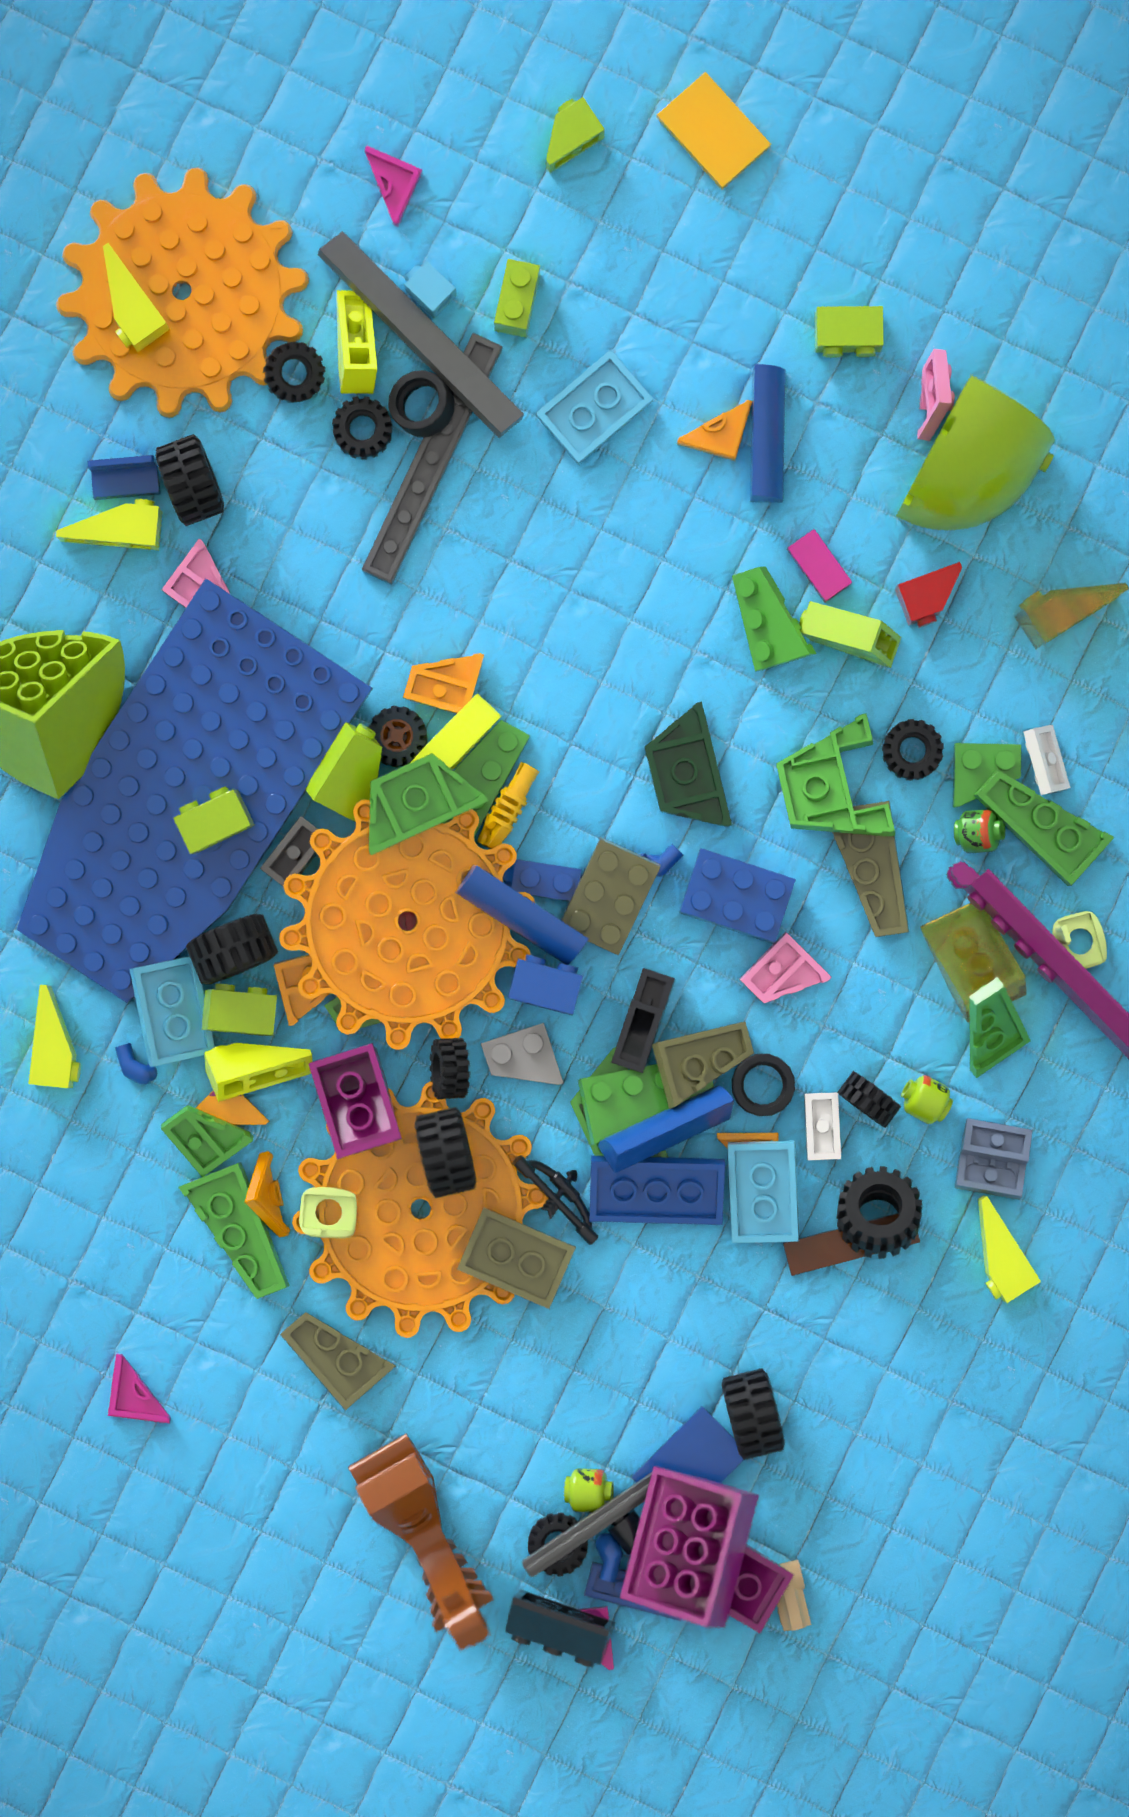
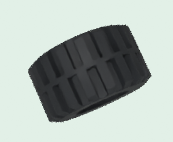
M192 434L156 448L155 457L164 485L179 520L185 526L224 512V501L217 480L199 438Z
M252 914L221 925L193 938L186 945L201 984L216 983L271 960L278 953L265 918L261 914Z
M454 1107L417 1116L415 1121L416 1136L431 1194L435 1198L474 1190L477 1180L461 1112Z
M880 1166V1170L874 1172L873 1167L866 1168L865 1175L858 1171L853 1175L852 1182L847 1180L844 1184L843 1192H840L838 1201L837 1227L839 1232L843 1231L842 1239L846 1244L852 1242V1250L858 1253L862 1249L865 1251L864 1256L871 1258L872 1253H878V1259L886 1258L887 1252H891L892 1256L898 1255L901 1247L906 1250L911 1245V1239L915 1240L922 1216V1200H919L920 1192L918 1188H911L912 1180L908 1176L904 1179L900 1178V1171L894 1169L893 1173H888L887 1167ZM882 1200L891 1204L899 1213V1217L890 1224L875 1225L867 1221L859 1209L869 1201Z
M761 1368L723 1378V1395L739 1455L744 1460L784 1450L785 1439L770 1380L764 1369Z

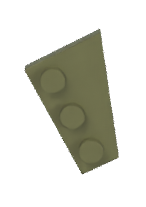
M745 1021L652 1044L669 1109L676 1107L686 1098L707 1086L708 1083L754 1054Z
M306 1312L280 1334L344 1410H347L396 1367L394 1364L374 1354L369 1349L354 1342Z

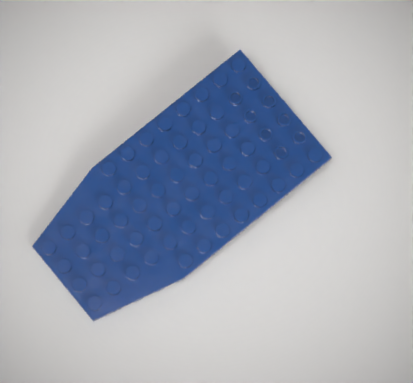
M205 578L95 747L83 776L62 798L16 930L126 1003L130 1002L135 997L130 974L131 968L176 959L183 953L186 945L193 938L203 934L218 918L229 910L303 797L310 779L345 722L351 723L373 688ZM225 786L228 787L229 791L238 789L255 826L197 854H190L173 819L181 814L179 808L196 800L201 805L211 800L210 793Z

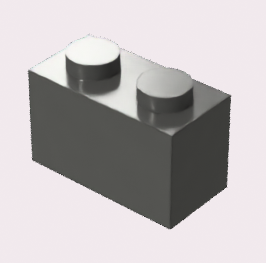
M300 816L260 869L282 886H284V881L289 875L302 874L317 855L310 845V837L317 828Z

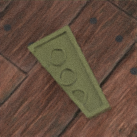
M890 801L853 806L854 811L889 804L891 813ZM833 832L875 937L908 933L909 927L895 836Z

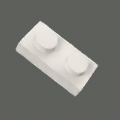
M1053 725L1024 731L1026 749L1030 754L1035 772V781L1039 787L1040 794L1045 795L1069 789L1070 784Z
M838 1093L804 1094L807 1160L841 1159Z

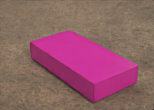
M815 529L787 548V551L824 603L852 584L848 575Z

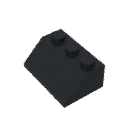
M521 1589L513 1597L505 1632L512 1634L511 1639L518 1643L530 1645L531 1641L544 1645L543 1651L562 1656L564 1652L575 1656V1662L587 1667H593L594 1663L601 1665L616 1622Z

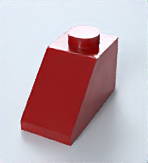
M960 562L896 586L895 591L908 626L917 623L918 628L937 621L936 616L943 611L961 572L962 566Z

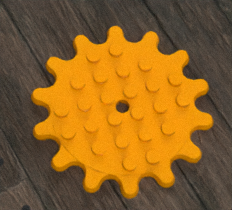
M198 167L191 168L185 173L182 187L173 193L163 191L153 175L149 173L138 175L133 183L135 201L127 209H118L107 200L94 202L90 208V216L99 227L98 239L89 245L75 242L69 243L65 246L62 254L65 263L76 268L82 275L81 286L73 292L62 294L56 303L57 310L62 316L78 317L87 324V335L73 349L74 359L81 365H89L98 360L110 362L114 367V377L109 384V393L115 400L125 401L129 399L134 391L140 387L153 389L157 395V409L166 418L177 416L181 411L182 401L188 394L193 392L204 395L212 410L225 412L232 404L230 385L235 378L247 376L259 385H268L264 382L265 373H263L268 346L276 340L296 342L303 335L302 324L297 319L288 316L283 309L284 300L288 295L305 290L309 284V277L305 270L284 267L278 260L279 249L292 237L290 224L284 220H276L268 225L257 224L251 217V210L256 202V192L250 185L241 184L228 197L216 198L209 192L207 173ZM107 243L113 248L170 329L139 352L136 351L132 344L126 348L115 332L120 327L114 319L103 246ZM185 283L191 286V294L187 299L179 300L174 297L173 291L176 284Z
M361 800L356 803L353 809L356 828L350 836L340 838L327 829H317L312 833L310 845L320 858L318 871L308 876L292 874L284 881L283 888L285 893L302 903L305 914L301 922L296 925L287 926L281 931L279 941L285 949L291 951L302 950L307 952L312 958L311 970L300 979L298 990L307 999H314L325 993L336 995L341 1002V1011L337 1016L336 1025L338 1030L344 1034L356 1033L366 1020L377 1019L381 1021L386 1029V1042L395 1050H401L408 1046L413 1028L420 1023L431 1024L441 1039L459 1038L462 1033L459 1020L461 1010L466 1005L476 1004L489 1013L500 1011L504 1006L505 998L496 987L494 979L496 972L505 966L516 968L518 959L525 960L526 954L531 955L527 946L516 942L512 938L510 928L455 892L473 865L479 866L503 882V875L515 863L517 853L509 844H499L488 850L480 848L474 840V833L479 824V816L471 809L453 817L447 823H440L376 854L370 855L368 851L370 800ZM518 892L530 901H532L533 903H535V900L531 896V894L527 892ZM410 911L415 914L417 923L413 929L405 931L399 927L398 917L403 912Z
M431 1081L423 1086L419 1102L411 1107L399 1104L393 1091L389 1089L402 1137L401 1140L341 1159H337L336 1153L327 1160L307 1158L300 1163L298 1169L301 1179L315 1187L344 1189L354 1193L357 1198V1218L354 1234L345 1239L321 1238L324 1243V1251L311 1264L309 1268L310 1277L314 1282L322 1284L335 1278L346 1280L351 1286V1296L346 1304V1312L353 1320H363L375 1307L387 1306L394 1313L396 1332L404 1338H410L418 1332L420 1321L428 1312L442 1314L451 1330L463 1332L471 1323L469 1303L477 1295H487L498 1304H508L511 1302L515 1294L457 1270L483 1207L523 1224L524 1215L532 1209L543 1207V1204L548 1199L535 1184H527L521 1181L517 1175V1169L512 1165V1162L518 1156L522 1155L526 1158L532 1150L530 1140L524 1135H515L507 1140H499L493 1137L490 1132V1122L495 1114V1106L486 1098L475 1100L468 1110L461 1112L477 1182L475 1189L435 1198L431 1194L418 1146L415 1121L419 1115L449 1109L446 1099L435 1098L432 1090L433 1082ZM324 1199L316 1207V1217L324 1225H334L341 1218L342 1209L335 1200ZM423 1199L429 1203L431 1209L427 1217L417 1218L412 1214L411 1206L415 1200ZM298 1211L292 1220L293 1228L298 1233L305 1234L299 1225L300 1211Z

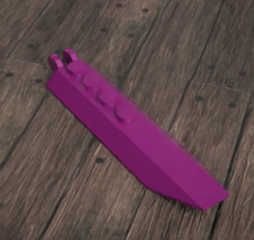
M960 861L956 864L954 863L952 867L950 866L946 875L948 880L952 882L951 885L955 889H964L969 894L967 898L970 903L980 911L984 909L993 918L991 924L1003 935L1007 933L1016 942L1014 944L1015 949L1024 958L1028 959L1030 957L1039 966L1037 968L1039 974L1049 983L1054 981L1129 1059V1013L989 869L979 876L965 862Z

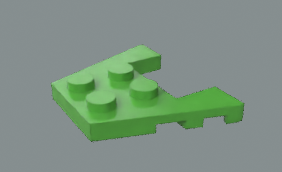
M866 713L857 716L855 721L841 728L840 726L833 730L829 736L815 744L811 743L776 763L791 829L895 836L889 804L854 811L840 752L873 745Z

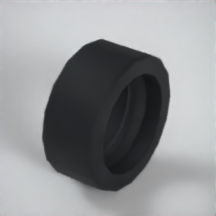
M425 370L412 371L402 376L394 384L389 395L388 408L392 419L408 434L416 437H430L441 432L449 424L454 413L455 400L451 389L436 374ZM424 386L434 388L439 396L436 410L429 418L415 422L410 420L404 412L407 398L418 388Z
M754 1054L746 1058L736 1067L731 1080L732 1094L737 1104L746 1112L756 1116H772L783 1111L791 1102L795 1091V1077L790 1067L781 1058L771 1054ZM759 1065H767L774 1068L782 1078L783 1089L781 1094L774 1102L760 1105L752 1102L744 1091L746 1074L752 1068Z

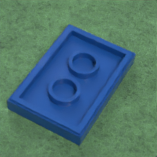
M701 1406L631 1477L638 1482L650 1474L654 1466L721 1483L744 1459L738 1453L735 1438Z

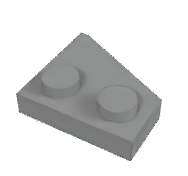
M544 1023L481 1043L491 1075L556 1085L563 1084Z

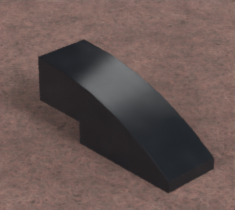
M643 968L611 1063L641 1073L644 1072L652 1050V1044L655 1042L676 980L675 978Z

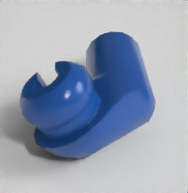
M673 844L661 856L647 855L646 853L639 854L661 864L657 874L660 877L665 875L683 856Z
M131 1043L115 1047L121 1071L125 1077L143 1085L157 1078L155 1066L149 1067V1064L144 1065L136 1061Z
M603 1533L595 1540L596 1550L603 1561L599 1579L615 1583L623 1552L611 1534Z

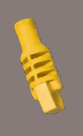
M520 762L508 787L504 786L500 790V797L495 799V806L492 805L490 808L492 812L486 816L484 826L477 840L480 844L492 849L502 844L504 839L512 832L514 828L512 825L517 823V816L522 814L521 808L527 804L526 795L539 774L537 769Z

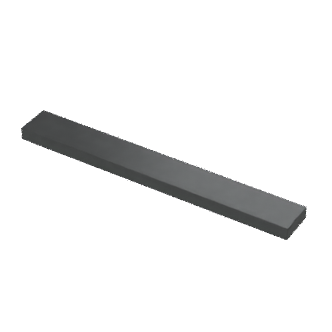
M343 231L319 249L318 256L498 438L523 419L524 414Z
M472 333L464 354L489 378L503 346ZM452 390L455 404L454 413L449 424L441 432L423 438L362 567L363 572L391 585L473 413Z

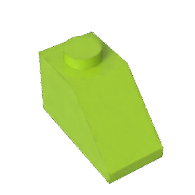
M584 97L577 101L570 99L557 109L559 113L555 114L546 158V169L549 173L604 139L605 129Z

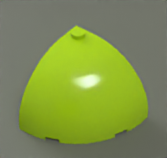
M971 375L954 403L896 517L913 525L935 530L966 529L996 518L1020 499L1039 470L1046 472L1054 457V454L1049 452L1055 441L1053 433L1043 421L1019 402Z
M64 630L24 634L0 641V768L20 782L56 799H60L83 776L92 752L118 714L121 706L125 682V662L119 639L83 631L81 636L65 635Z

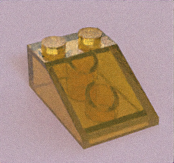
M1126 583L1051 590L1045 595L1039 590L1019 605L1021 611L1015 618L1036 650L1119 598L1129 587Z
M971 903L920 926L948 989L967 1022H970V996L996 978L1005 986L1011 1001L1027 995L1026 977L1001 934L991 924V917L984 909L980 911Z

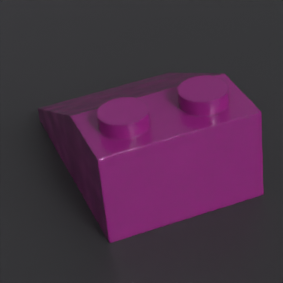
M373 1043L308 1063L337 1159L402 1139L377 1048Z
M747 1544L729 1616L761 1633L794 1574Z

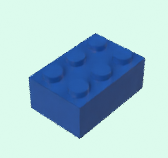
M700 848L679 913L774 944L796 879Z

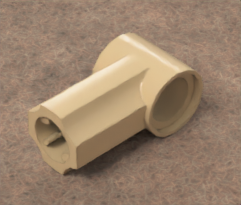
M797 1559L779 1564L794 1574L777 1604L783 1631H794L811 1625L803 1589H805L804 1580Z

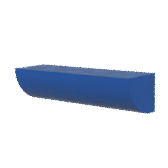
M754 364L752 372L750 502L783 503L786 370L778 366Z
M477 865L471 867L455 892L563 964L569 965L589 940Z
M715 1086L683 1101L674 1108H668L600 1140L598 1147L614 1173H617L729 1120L734 1099L723 1087Z

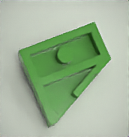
M189 1105L161 1124V1130L202 1177L253 1141V1135L249 1131Z

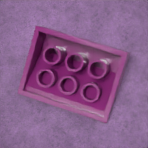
M654 1466L620 1598L708 1628L726 1627L759 1495L729 1485Z

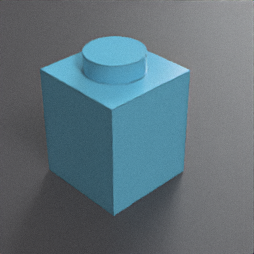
M428 261L422 267L419 265L413 267L405 277L407 281L404 284L406 293L433 318L457 295L456 288Z

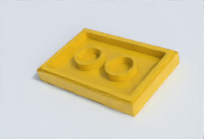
M706 72L660 111L656 117L721 190L771 147V143Z

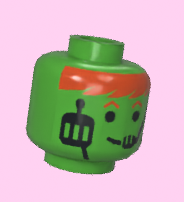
M991 810L965 811L960 816V819L954 823L955 842L957 845H961L966 853L993 852L997 849L1000 840L1005 838V824L1002 820H998L995 813Z

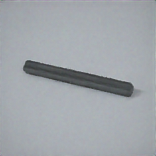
M652 1472L523 1559L522 1566L527 1574L531 1577L536 1576L643 1503Z

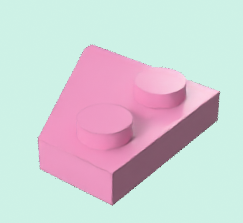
M933 349L922 368V391L919 409L927 410V416L923 425L917 431V438L919 440L930 441L947 411H951L954 405L955 395L950 389L952 368L947 362L946 350Z
M200 539L197 540L161 589L185 608L205 578L230 594L204 542Z
M785 932L739 980L762 1003H767L786 994L804 990L806 987L821 982L824 983L832 977Z

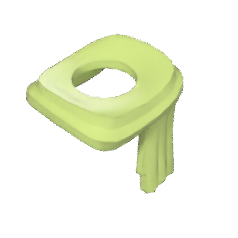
M1082 911L1058 919L1053 924L1052 935L1085 969L1106 961L1107 946L1104 931L1099 919L1093 912ZM1081 928L1091 934L1093 944L1087 953L1079 955L1073 953L1068 945L1071 942L1069 934L1073 930Z
M313 1187L305 1190L301 1196L299 1225L305 1234L318 1238L342 1239L349 1238L354 1234L357 1218V1198L354 1193L332 1187ZM324 1199L335 1200L341 1206V1218L334 1225H324L316 1217V1207Z

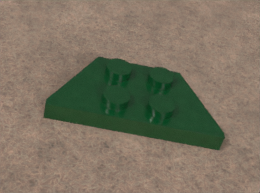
M702 701L697 702L644 747L659 810L667 814L729 827L732 826Z

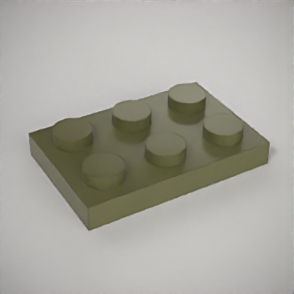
M600 837L561 921L589 939L588 942L619 955L661 864Z
M483 1207L457 1270L550 1309L576 1247Z

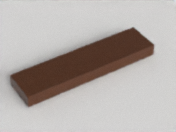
M899 1213L868 1221L875 1225H887L894 1222L899 1217ZM838 1229L799 1238V1242L783 1243L791 1276L866 1257L864 1256L865 1251L860 1249L857 1253L852 1250V1242L846 1244L842 1239L843 1231L839 1232ZM918 1233L915 1240L911 1239V1245L920 1242Z

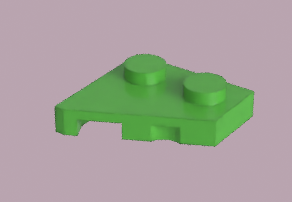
M955 743L953 807L958 808L976 799L974 794L995 771H1001L1015 780L1021 778V744Z

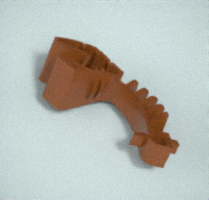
M406 1433L351 1464L348 1468L357 1483L355 1488L372 1520L413 1547L417 1555V1561L424 1570L422 1579L426 1586L430 1585L426 1596L432 1604L430 1612L434 1617L432 1626L436 1632L447 1627L454 1642L462 1651L469 1646H475L490 1635L486 1620L479 1609L494 1600L490 1591H486L485 1585L481 1580H474L478 1576L473 1568L462 1567L467 1564L465 1556L453 1553L452 1550L456 1548V1545L452 1539H447L442 1531L434 1477Z

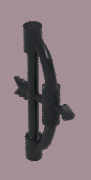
M522 1155L512 1162V1165L525 1178H529L548 1198L543 1207H541V1210L548 1211L549 1219L559 1209L576 1227L575 1231L589 1245L598 1239V1235L592 1229V1222H589V1211L580 1198V1193L571 1185L572 1181H577L576 1170L568 1171L566 1179L559 1171L553 1170L540 1161L526 1160ZM535 1169L550 1178L549 1180L558 1189L556 1194L535 1173ZM562 1195L575 1204L583 1218V1222L560 1199Z

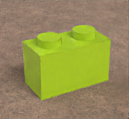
M512 259L507 260L494 320L495 331L527 338L540 278V265Z
M828 306L816 308L815 353H823V357L836 358L843 356V352H856L857 357H873L876 355L875 352H881L884 345L883 306Z
M225 786L210 793L211 800L201 805L196 800L179 808L181 814L173 819L190 854H197L255 826L238 789L229 791L228 787Z
M215 984V989L205 990L201 1030L273 1036L277 996L267 995V988L248 987V992L245 993L235 992V985Z

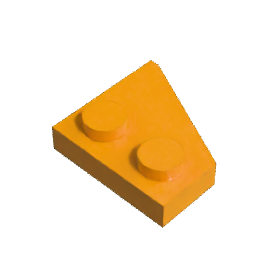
M478 653L467 657L440 660L435 663L413 665L403 699L457 714L473 697L484 654Z
M310 955L274 963L289 1026L295 1025L299 1019L320 1004L330 994L325 993L314 999L304 998L300 994L298 983L312 967Z

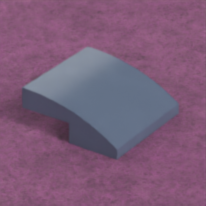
M967 1118L954 1188L1020 1200L1023 1193L1026 1164L1029 1161L1033 1130Z

